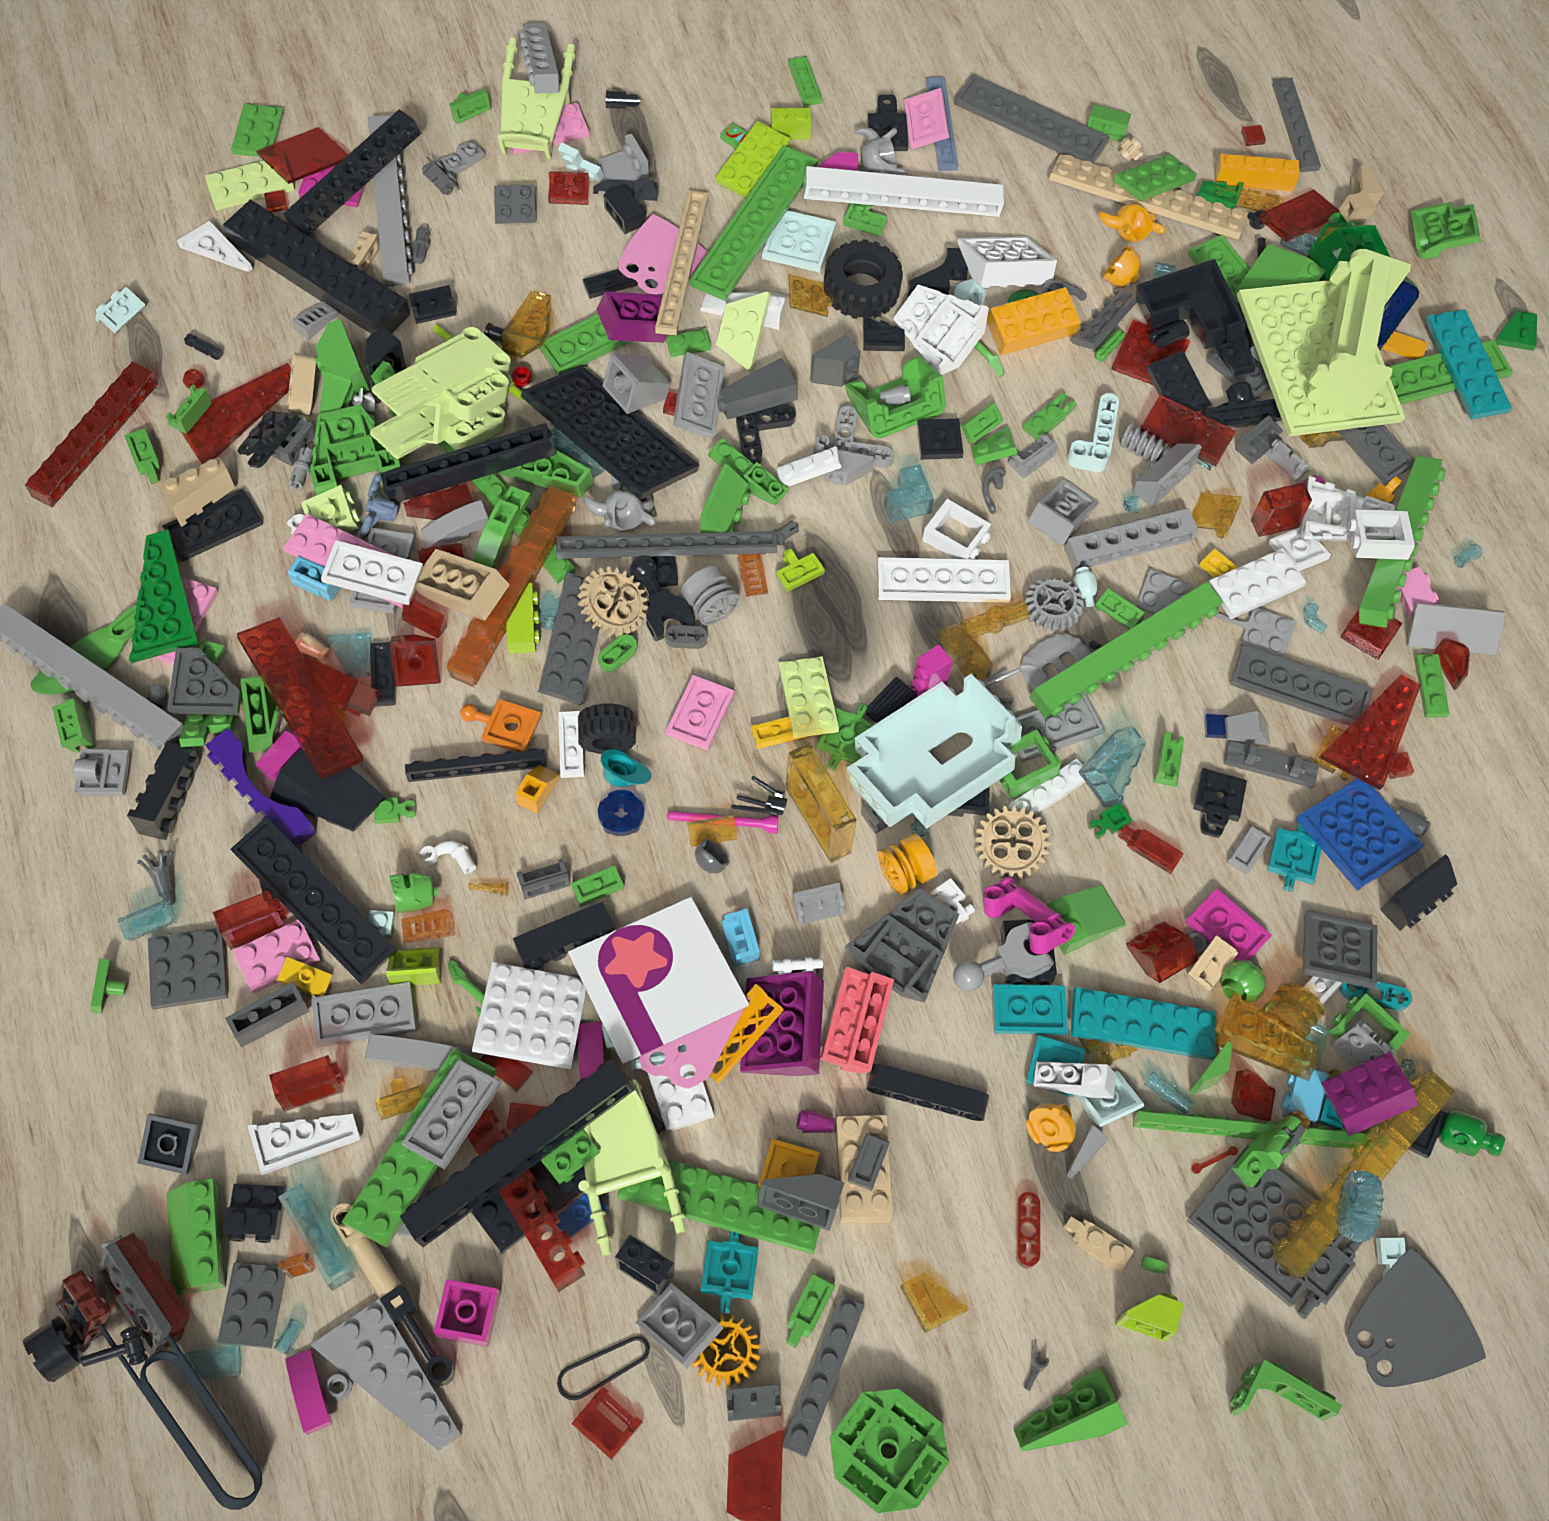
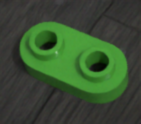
M627 634L615 639L599 653V667L605 672H614L636 654V639ZM624 647L630 648L629 650H623ZM609 660L613 661L612 664H607L606 662Z

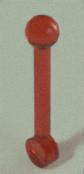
M1230 1146L1228 1151L1202 1164H1193L1191 1167L1192 1173L1199 1174L1203 1168L1229 1155H1237L1238 1148Z

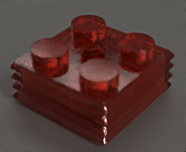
M1358 609L1340 638L1379 660L1400 629L1402 622L1395 618L1393 620L1389 619L1387 628L1359 623Z

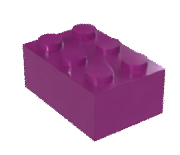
M604 292L596 310L609 340L664 343L668 336L656 333L655 328L662 302L660 295Z
M1391 1052L1321 1082L1327 1101L1348 1136L1418 1106L1414 1089Z

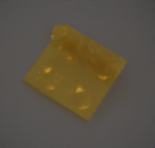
M789 274L790 308L827 317V307H831L833 300L824 293V283Z
M1201 493L1192 514L1197 527L1214 529L1218 538H1224V536L1228 535L1242 497Z

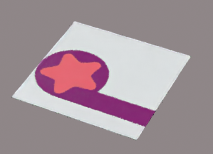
M692 897L568 952L622 1064L749 1006L746 997Z

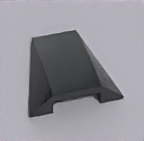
M335 733L312 737L279 770L270 796V800L274 802H281L287 806L296 807L307 812L310 816L323 818L326 822L352 832L386 799Z

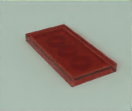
M1313 189L1262 212L1259 220L1285 242H1288L1328 223L1329 217L1340 211Z
M1162 395L1158 397L1140 429L1142 432L1148 430V435L1152 436L1155 434V438H1162L1163 442L1173 447L1177 443L1201 445L1202 448L1198 459L1217 467L1236 433V430Z

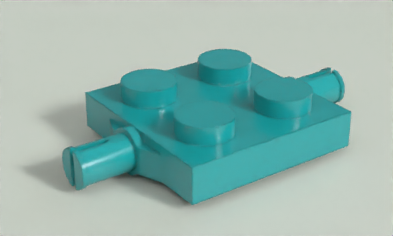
M1299 823L1297 824L1296 831L1277 828L1267 871L1285 877L1283 889L1285 891L1288 889V892L1293 891L1295 880L1313 885L1322 849L1309 835L1305 834L1304 828Z
M732 1231L729 1234V1241H708L701 1284V1293L721 1297L719 1311L722 1313L724 1303H726L725 1313L730 1312L731 1298L752 1300L759 1247L746 1246L740 1243V1234L736 1233L734 1236Z

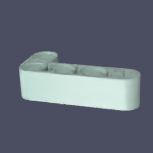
M1106 393L1101 396L1096 412L1092 441L1077 440L1071 444L1067 457V462L1071 467L1094 472L1105 470L1111 454L1119 399L1116 395Z

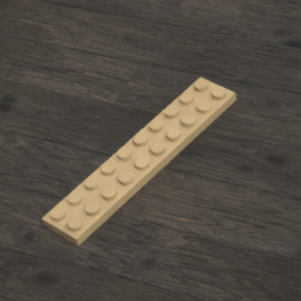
M1060 154L1049 178L1051 181L1120 203H1138L1149 212L1239 240L1248 215L1247 212L1239 208L1230 209L1220 202L1211 203L1201 196H1193L1182 190L1172 189L1140 201L1113 181L1115 174L1119 172L1111 170L1106 166L1101 167L1092 164L1090 161L1076 159L1071 155Z

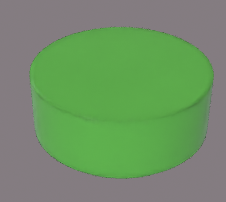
M1143 1257L1141 1266L1145 1270L1163 1275L1166 1274L1168 1264L1163 1261Z

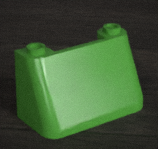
M920 356L909 359L903 364L902 378L867 391L866 385L859 380L845 384L846 394L868 431L875 438H883L916 425L917 420L936 417L946 407L942 375ZM903 384L904 386H909L910 403L905 405L881 404V391H886Z

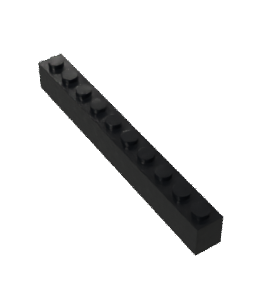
M613 1059L602 1063L593 1074L579 1080L575 1087L567 1093L560 1094L551 1105L537 1111L528 1122L518 1125L509 1136L495 1142L490 1150L472 1159L470 1164L463 1170L453 1173L448 1181L440 1187L433 1188L421 1201L411 1204L406 1209V1212L400 1215V1218L413 1239L424 1248L634 1092V1088Z

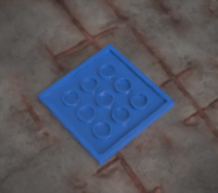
M1363 775L1301 813L1296 818L1298 823L1357 891L1424 847V844Z

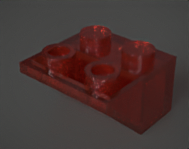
M1165 921L1154 925L1150 930L1135 936L1133 940L1126 943L1128 950L1145 974L1158 983L1165 981L1198 961L1191 936Z

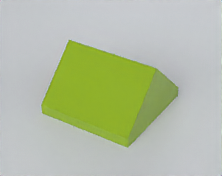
M440 948L397 950L396 953L389 957L386 970L390 985L410 982L411 986L440 984Z

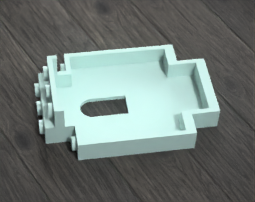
M972 674L964 678V691L959 695H956L951 687H947L943 682H940L855 737V751L862 758L847 767V781L889 827L913 813L927 829L1014 770L1015 754L1009 747L1021 740L1022 725L1015 718L1012 711L1006 710L998 697L994 694L992 695L984 683L979 679L977 680ZM963 732L970 735L973 740L971 746L943 765L929 752L956 733Z

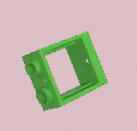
M1037 729L1022 736L1020 741L1009 748L1016 754L1020 750L1035 744L1048 765L1018 780L1014 778L1011 772L1001 778L999 781L1010 799L1059 776L1061 761L1056 753L1052 754L1049 749L1048 740L1044 735L1041 736Z
M1367 993L1359 998L1356 995L1352 997L1345 1005L1348 1009L1344 1013H1338L1332 1019L1331 1023L1333 1026L1328 1030L1337 1040L1349 1031L1345 1026L1362 1008L1391 1035L1385 1043L1394 1049L1393 1053L1410 1035Z

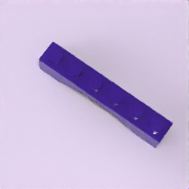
M226 729L206 744L209 751L207 754L208 759L214 766L217 764L221 766L222 770L220 772L228 782L234 781L236 784L234 786L235 790L242 798L247 796L250 800L248 804L256 814L260 812L264 816L262 820L267 817L294 845L303 844L316 834L312 823L298 808L276 803L262 795L253 786L247 773V753L242 743L229 729Z

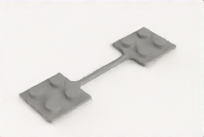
M1150 569L1136 607L1155 614L1188 594L1191 584ZM1259 608L1253 609L1247 622L1230 619L1219 613L1214 616L1244 628L1245 633L1240 644L1241 646L1247 645L1284 658L1296 624L1293 620Z

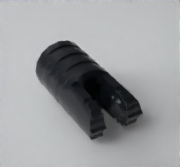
M606 90V108L625 109L626 107L639 106L641 102L640 95Z
M1179 320L1151 333L1148 339L1151 343H1156L1157 347L1161 349L1188 337L1190 331L1187 323L1184 320Z

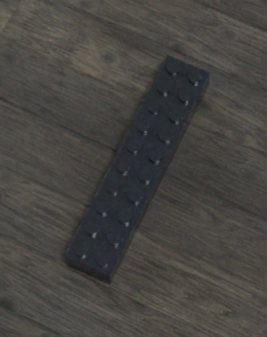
M251 199L223 224L227 240L316 299L321 302L324 301L339 314L370 334L382 326L390 333H393L410 316L407 299Z

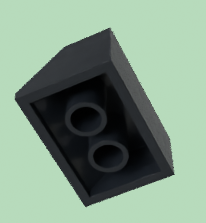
M383 326L377 331L372 332L366 339L365 364L371 387L376 385L371 375L383 361L390 363L396 374L406 369L400 340ZM373 393L375 402L377 404L381 403L382 400Z
M1446 854L1398 890L1381 909L1383 914L1399 931L1403 930L1406 926L1411 929L1421 921L1420 915L1425 913L1428 916L1438 907L1436 903L1439 900L1444 903L1454 895L1452 889L1458 883L1449 857Z

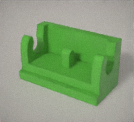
M1094 104L1087 126L1110 136V139L1121 142L1125 137L1131 114Z
M194 384L189 388L191 395L173 415L169 412L166 416L169 426L185 434L189 432L212 404L207 390L201 387L198 392Z
M1109 588L1095 604L1098 611H1103L1127 627L1128 630L1141 623L1144 618V611Z
M72 698L52 707L63 748L66 747L72 752L78 753L79 749L77 746L83 745L88 749L95 747L87 711L83 705Z
M1165 732L1159 746L1154 783L1177 787L1184 738L1180 736L1179 740H1172V733Z

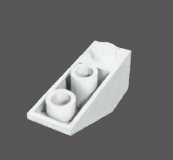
M1036 1062L1033 1086L1090 1098L1114 1099L1116 1074L1106 1064Z

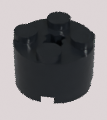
M60 1316L50 1320L23 1339L27 1354H33L35 1362H33L34 1366L48 1382L52 1381V1383L82 1364L81 1357L84 1356L79 1349L82 1346L79 1338L75 1333L68 1334L66 1331L67 1326Z

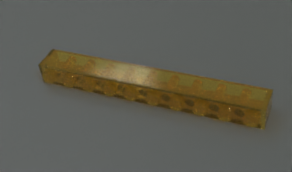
M1432 1070L1424 1074L1420 1072L1412 1079L1411 1084L1413 1085L1418 1106L1384 1120L1379 1127L1375 1126L1366 1135L1368 1141L1364 1145L1360 1144L1352 1152L1351 1156H1353V1159L1349 1164L1344 1163L1337 1170L1336 1174L1338 1177L1334 1182L1329 1181L1322 1188L1321 1193L1323 1195L1318 1201L1316 1199L1307 1206L1305 1209L1307 1212L1306 1216L1303 1219L1299 1218L1290 1227L1292 1232L1287 1239L1283 1237L1275 1245L1274 1249L1276 1252L1272 1255V1258L1294 1279L1306 1275L1455 1092Z

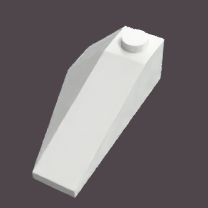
M772 291L732 292L728 299L723 301L706 293L700 311L723 316L726 304L763 292H769L771 298L764 326L779 330L790 296Z

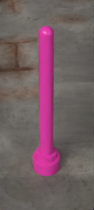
M677 811L667 813V818L673 821L763 828L768 833H778L779 815H769V817L760 819Z

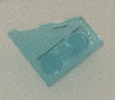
M370 632L327 634L328 643L334 650L348 677L371 676L370 643L372 642Z

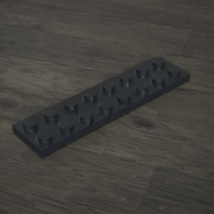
M267 817L230 849L361 985L391 955L397 952L389 941Z
M646 1103L658 1134L665 1129V1126ZM539 1161L471 1213L501 1254H503L583 1192L579 1189V1183L583 1180L586 1181L584 1166L573 1174L574 1177L569 1182L563 1181L559 1184L542 1161Z

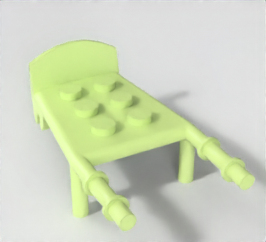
M510 38L506 46V61L503 63L500 134H498L502 154H507L506 148L508 147L545 151L547 159H551V152L553 151L552 142L563 105L570 104L568 87L570 77L573 75L571 69L572 62L576 56L574 53L575 46L568 44L567 50L564 52L565 62L564 68L561 70L562 81L561 84H558L559 93L535 94L534 88L530 86L529 81L511 79V73L515 67L513 61L514 55L517 53V40Z
M637 1080L629 1081L635 1090L582 1129L600 1151L596 1157L584 1165L586 1181L583 1180L579 1183V1189L588 1195L592 1211L590 1218L594 1219L598 1236L596 1243L600 1245L602 1256L612 1254L609 1242L612 1239L608 1237L603 1217L606 1214L602 1212L598 1195L662 1176L666 1191L664 1196L668 1199L672 1215L670 1221L674 1222L676 1233L686 1231L683 1220L685 1214L681 1212L677 1196L679 1189L675 1188L671 1168L641 1093L643 1088Z

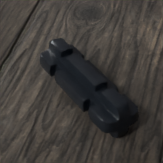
M188 333L184 338L186 345L194 347V349L215 360H219L223 355L221 348L213 346V344L199 337L197 338L192 333Z

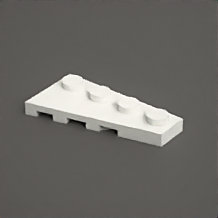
M353 1114L320 1117L315 1120L302 1119L287 1123L274 1122L269 1123V1125L257 1126V1124L247 1125L262 1175L361 1140Z

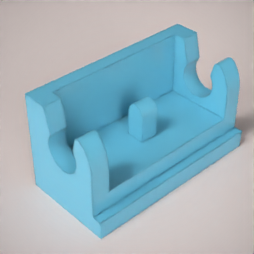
M748 909L725 915V920H722L721 923L733 965L738 966L758 961L760 951Z

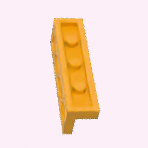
M757 984L747 993L746 996L750 998L748 1001L749 1006L744 1008L717 1062L723 1061L722 1069L717 1074L713 1072L710 1074V1077L718 1084L784 1010L779 1004L768 997ZM767 1003L774 1008L768 1016L761 1017V1010ZM750 1024H756V1030L750 1035H745V1028ZM739 1042V1049L736 1053L728 1054L730 1045Z

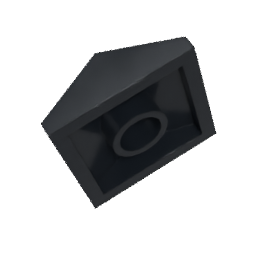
M151 1113L147 1114L138 1164L188 1174L198 1146V1124Z

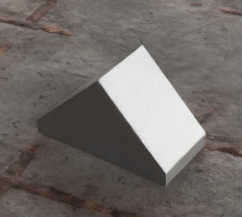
M1259 711L1225 718L1226 740L1263 745L1270 744L1268 723Z

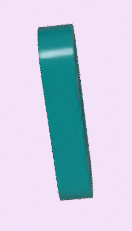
M1377 981L1375 988L1381 991L1382 997L1380 999L1373 998L1370 995V988L1367 987L1361 990L1362 986L1353 985V988L1356 989L1354 992H1351L1348 983H1342L1339 987L1340 993L1346 999L1350 1000L1355 995L1359 998L1362 996V993L1363 995L1367 993L1382 1008L1395 1011L1405 1010L1412 1002V995L1406 988ZM1398 994L1401 995V999L1404 1000L1401 1004L1398 1003L1397 998H1394Z

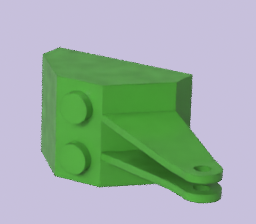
M341 319L328 323L315 347L318 356L314 357L324 378L319 414L347 408L353 395H358L361 388H363V394L370 392Z

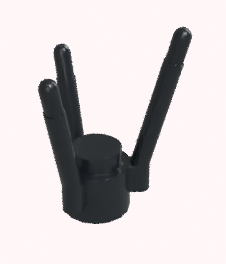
M752 776L751 779L774 795H768L766 802L740 795L737 796V800L763 806L764 808L731 805L732 809L782 816L787 804V798L782 797L784 792L776 790L764 781Z

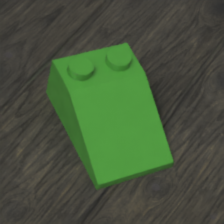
M1102 885L1065 895L1046 904L1052 910L1059 913L1065 922H1071L1075 926L1073 937L1068 942L1059 945L1064 955L1126 925Z

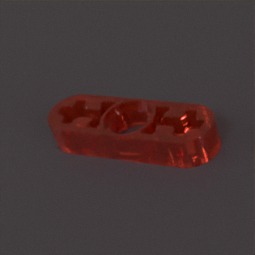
M1025 1192L1020 1195L1016 1202V1261L1021 1267L1029 1269L1034 1267L1040 1260V1199L1032 1192ZM1026 1199H1030V1203L1035 1206L1030 1209V1217L1022 1219L1021 1216L1025 1217L1027 1214V1208L1022 1203ZM1029 1223L1033 1225L1035 1234L1032 1237L1023 1235L1021 1231L1023 1224ZM1026 1243H1031L1030 1254L1034 1255L1030 1262H1026V1257L1021 1255L1026 1251Z

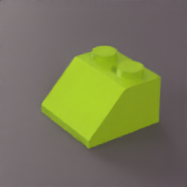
M770 107L772 129L789 137L791 140L810 139V107Z
M1158 1294L1127 1310L1117 1319L1116 1325L1166 1342L1177 1334L1184 1303L1177 1301L1178 1298L1172 1294Z

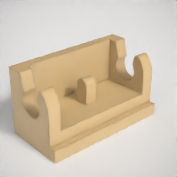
M360 231L358 236L364 238H359L350 256L343 259L366 272L380 250V245L376 234L372 235Z
M1216 935L1188 973V976L1208 991H1211L1222 976L1224 967L1234 960L1238 952Z

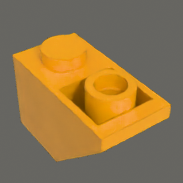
M541 765L527 773L515 792L517 804L538 814L559 780L560 774Z

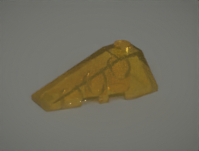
M530 291L503 331L502 350L512 357L523 358L543 346L550 335L551 295Z

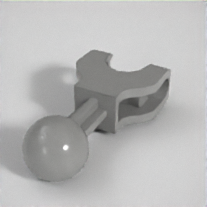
M1029 922L1010 930L1005 944L997 947L996 957L979 964L972 960L960 962L953 971V980L959 989L974 991L982 985L984 977L1003 970L1005 976L1017 974L1024 978H1033L1048 971L1054 962L1049 954L1033 956L1024 949V944L1030 941L1029 927L1033 923Z

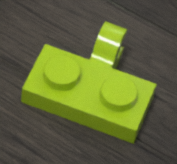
M790 548L783 552L784 557H782L787 566L776 571L775 576L785 591L789 592L823 575L825 569L814 553L798 560Z

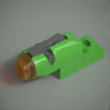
M1294 1110L1292 1113H1288L1283 1120H1280L1270 1133H1260L1232 1167L1247 1187H1254L1267 1169H1278L1288 1155L1292 1153L1308 1133L1309 1118L1304 1113Z

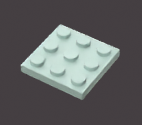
M787 210L767 239L762 252V259L820 273L836 228V222Z

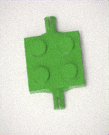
M860 703L855 713H848L836 708L835 713L839 732L823 734L817 744V749L832 756L827 764L829 770L832 767V771H835L840 760L853 764L862 758L855 751V737L874 726V724L863 718L867 709L866 704L863 707V703Z

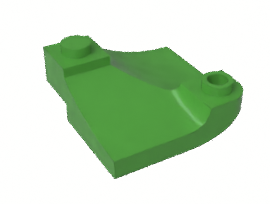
M1452 202L1411 210L1416 250L1419 258L1431 259L1439 257L1440 252L1444 249L1480 242L1474 204L1453 208Z

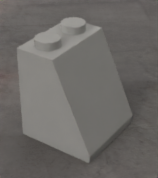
M613 354L610 356L602 386L622 409L629 414L667 399L671 383L646 356Z

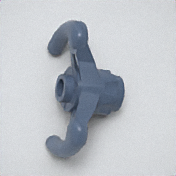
M380 474L374 475L369 487L368 497L370 499H368L365 509L366 512H369V515L365 516L359 531V535L362 538L368 535L370 528L379 520L389 522L394 521L398 504L384 499L377 492L382 480Z

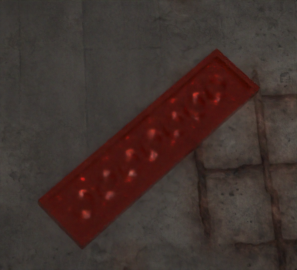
M280 617L238 632L237 639L319 779L362 763L363 755Z

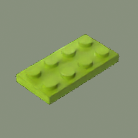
M757 121L716 175L715 182L746 199L783 145L788 147L791 139Z

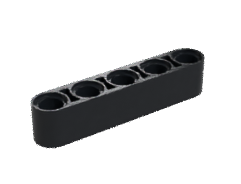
M883 1064L872 1065L866 1087L869 1092L974 1121H984L989 1101V1095L985 1092Z

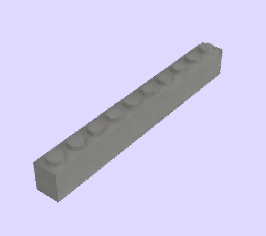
M392 115L368 117L369 136ZM400 154L373 177L382 274L385 286L410 284L409 275H413L412 264L408 263V259H411L410 247H406V243H410L409 234L404 229L408 227L407 216L403 215V212H406L405 199H401V196H405L403 184H400V181H403L402 168H398L399 165H402Z
M5 603L0 607V641L12 653L18 652L28 664L32 666L34 664L37 665L46 676L50 678L52 676L55 677L62 687L67 690L69 688L74 690L81 700L85 702L88 700L93 703L100 713L104 714L106 712L118 725L127 726L134 736L146 739L153 749L157 751L159 749L162 750L166 742L177 744L180 741L179 738L183 729L181 722Z

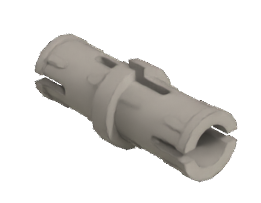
M304 447L301 448L299 457L293 464L292 469L294 470L288 482V485L293 489H297L298 486V490H300L306 475L310 472L309 466L313 458V450L306 447V450Z

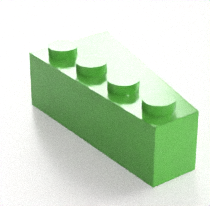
M557 451V455L499 472L503 476L580 498L584 496L594 482L591 469Z

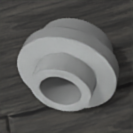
M344 1373L332 1374L325 1383L327 1396L335 1401L345 1399L352 1390L351 1379ZM338 1382L343 1383V1389L340 1392L334 1390Z

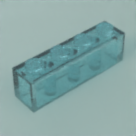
M300 1183L278 1197L327 1286L334 1291L355 1277L353 1271L303 1184Z

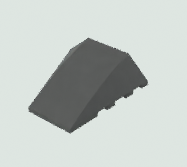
M919 888L898 904L889 914H885L871 928H867L858 938L849 942L845 947L862 969L869 974L874 972L894 979L892 990L900 996L925 1003L959 914Z

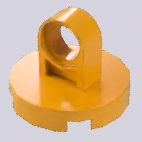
M1042 1103L1037 1105L1030 1112L1029 1119L1026 1122L1028 1133L1033 1141L1037 1144L1041 1142L1048 1147L1046 1150L1060 1152L1067 1149L1075 1138L1076 1128L1072 1120L1071 1110L1066 1104Z

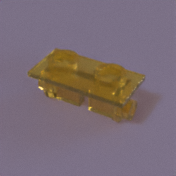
M1250 188L1243 189L1239 207L1254 211L1261 209L1266 214L1278 215L1283 199L1279 195L1265 193V196H1262L1261 191Z

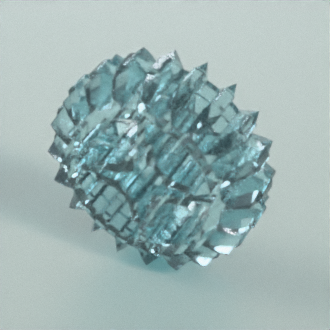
M1354 1170L1348 1174L1342 1185L1339 1202L1337 1203V1223L1341 1236L1351 1241H1369L1379 1227L1381 1211L1383 1210L1382 1203L1384 1198L1382 1195L1384 1190L1382 1182L1377 1175L1368 1171Z

